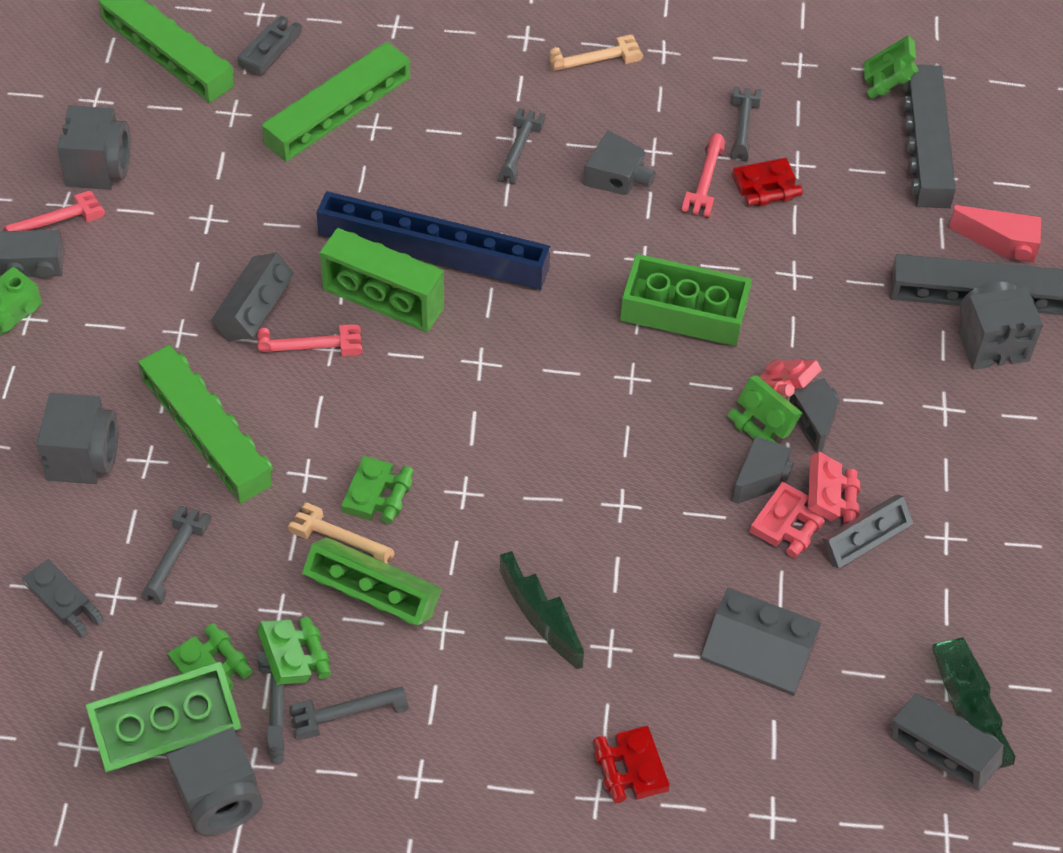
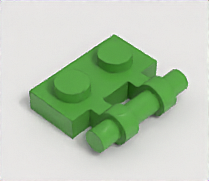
M909 35L864 61L865 81L873 86L867 90V94L871 99L879 95H886L891 91L892 87L899 83L904 84L911 80V76L918 72L917 66L912 63L916 60L915 41Z
M758 375L750 377L737 400L745 408V411L742 414L738 409L733 408L727 417L735 423L734 427L741 433L745 431L753 439L757 436L777 443L773 440L775 435H778L781 439L789 437L802 412ZM755 418L766 425L764 430H761L753 423Z
M363 456L341 505L342 513L372 521L375 512L378 511L382 512L381 521L391 524L394 517L400 514L403 506L401 501L404 494L409 492L411 488L413 469L403 466L400 474L394 476L392 475L393 464ZM386 488L392 490L390 497H382Z
M304 617L299 620L298 623L301 630H295L291 620L261 621L257 632L276 685L306 683L311 676L310 671L312 670L317 671L319 679H326L331 676L332 673L329 668L331 661L327 651H324L319 642L321 639L320 632L317 626H313L310 617ZM307 645L310 655H304L301 646Z
M214 623L208 625L204 630L210 639L205 644H202L194 636L167 653L172 665L179 674H183L217 663L212 656L221 652L226 658V662L222 666L230 691L234 689V685L229 677L238 673L244 680L253 673V670L247 664L248 659L242 651H236L230 643L231 638L224 630L220 631Z

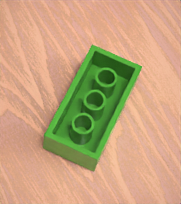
M340 228L335 230L320 251L323 290L426 333L429 332L444 309V270L439 269L433 264L424 263L412 258L408 254L399 253L380 243H374L359 237L353 232H347Z
M636 254L622 297L620 321L737 347L749 301L752 279Z
M222 662L86 704L106 772L191 745L231 727L234 730L242 728Z

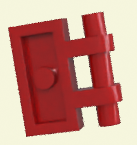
M786 157L733 168L732 177L741 196L746 195L745 202L747 206L757 205L762 207L767 206L772 201H791L793 197L803 194L801 185H795L796 177Z
M649 726L616 733V747L609 746L605 736H599L593 740L596 749L594 756L597 764L602 766L605 775L603 783L606 791L611 793L614 803L625 801L627 797L624 790L632 788L636 800L669 791L670 784ZM623 761L626 774L618 773L615 762Z

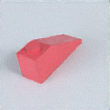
M954 205L949 228L1004 258L1034 262L1041 244L1042 217Z

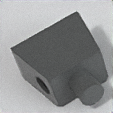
M607 130L585 164L583 185L627 195L636 182L650 187L654 181L656 171L644 167V149Z

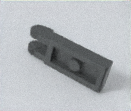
M282 15L279 16L238 56V65L261 76L283 51L297 39L302 30L301 24L294 22L286 29L288 18Z
M49 559L22 578L24 585L64 626L67 624L80 638L87 634L85 625L77 618L82 612L97 625L104 621L99 610Z

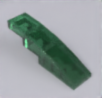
M513 551L500 554V573L513 599L530 624L574 668H583L584 649L561 597L547 600L536 574L523 577Z
M964 637L933 644L932 650L956 716L963 717L973 727L983 733L992 734L999 742L1004 744L1002 764L999 768L1014 765L1016 756L1002 731L1003 720L989 696L991 686Z

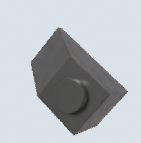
M825 378L811 382L804 388H795L794 394L790 396L789 400L791 404L802 412L797 423L816 453L823 451L839 405V396L836 390L830 388Z
M756 436L735 484L732 502L739 504L776 491L782 479L788 480L794 464V462L789 461L792 448Z

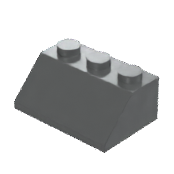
M727 587L714 617L700 660L794 696L815 646L821 622Z

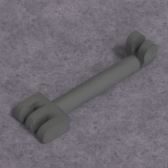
M734 86L732 105L740 106L737 138L732 147L731 159L736 160L738 153L743 154V161H748L749 145L747 141L751 107L759 108L762 90L756 89L754 96L750 95L751 88H745L744 94H740V87Z
M518 108L514 117V127H519L520 129L498 174V181L504 182L506 176H508L509 183L516 184L518 176L516 164L531 130L541 132L546 114L540 113L538 119H534L535 112L529 111L527 117H524L525 110Z
M184 506L178 508L172 518L173 528L179 530L144 588L142 599L150 601L154 597L155 603L163 604L166 596L165 588L162 585L191 533L203 536L211 521L210 514L203 513L198 522L199 511L192 509L188 517L185 518L188 508Z
M265 651L257 655L259 671L263 674H271L270 726H268L269 754L273 764H281L284 760V684L276 685Z
M397 687L318 710L314 709L312 700L293 704L289 709L290 714L295 716L292 718L293 727L298 728L294 731L295 738L297 740H304L320 735L318 723L391 703L394 704L396 712H405L409 709L404 687Z

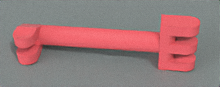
M714 133L709 138L706 148L707 155L696 193L686 192L682 212L687 213L690 204H694V215H699L702 206L705 207L704 217L710 218L714 197L707 196L718 154L723 155L725 149V140L719 133Z
M86 191L74 195V205L6 225L3 231H30L78 215H82L85 221L89 222L103 217L105 211L100 206L94 193Z
M357 324L339 325L340 335L270 339L269 329L260 328L257 331L259 352L341 347V357L357 356L362 354V345H360L362 343L360 336L361 327Z

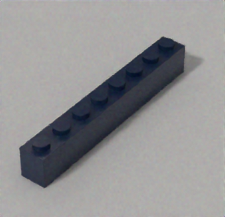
M329 191L325 192L316 212L318 235L330 238L335 230L340 228L347 232H353L359 237L374 243H380L399 253L408 254L414 259L539 290L543 287L550 267V245Z

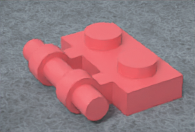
M777 359L770 362L765 368L766 371L759 377L786 398L794 394L795 388H804L822 369L817 360L796 359L782 361Z
M820 451L810 456L808 509L829 521L842 516L843 525L857 518L860 514V506L857 503V494L860 492V480L857 479V470L847 469L845 476H843L841 463ZM841 492L844 494V500L841 499Z
M782 482L752 523L750 533L775 547H778L783 539L790 542V546L786 550L787 555L791 558H797L801 551L803 552L808 548L811 543V536L815 531L821 529L825 520L824 517L806 507L808 505V495ZM797 519L804 522V526L800 531L792 527Z

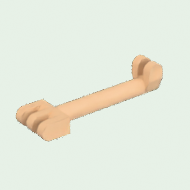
M627 35L618 37L615 47L565 58L562 56L560 49L555 47L550 50L549 58L551 70L557 71L616 57H622L624 63L628 64L640 61L643 58V54L639 50L640 48L634 36Z
M304 503L300 508L303 513L297 512L294 516L296 522L291 521L287 526L289 532L304 539H308L311 533L316 531L373 555V558L387 564L395 555L394 550L390 547L321 520L324 516L322 508L309 503Z

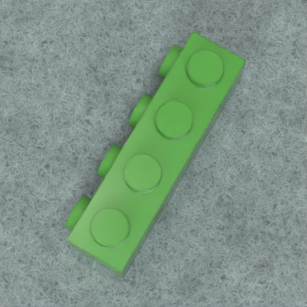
M14 266L0 276V336L10 331L15 324L27 315L35 312L42 305L38 286Z
M328 537L312 543L302 574L313 578L319 584L336 588L351 598L363 600L380 611L392 613L403 621L414 625H420L432 618L442 591V587Z

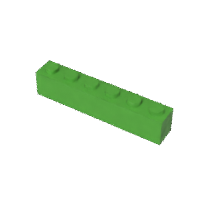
M98 0L102 21L208 103H211L234 87V71L231 64L214 54L210 47L202 45L190 32H185L177 26L173 19H168L160 13L154 5H150L144 0Z
M385 42L378 48L373 49L369 54L353 62L348 68L332 76L327 82L311 90L306 96L290 104L286 109L263 123L264 144L285 162L289 161L410 79V58L389 42Z
M169 344L138 361L142 381L240 504L272 486L271 472L273 467L268 458L257 453L256 446L251 437L240 432L239 425L234 416L223 411L222 404L215 393L210 394L206 390L203 378L199 373L196 372L194 374L190 370L189 363L183 353L177 354Z

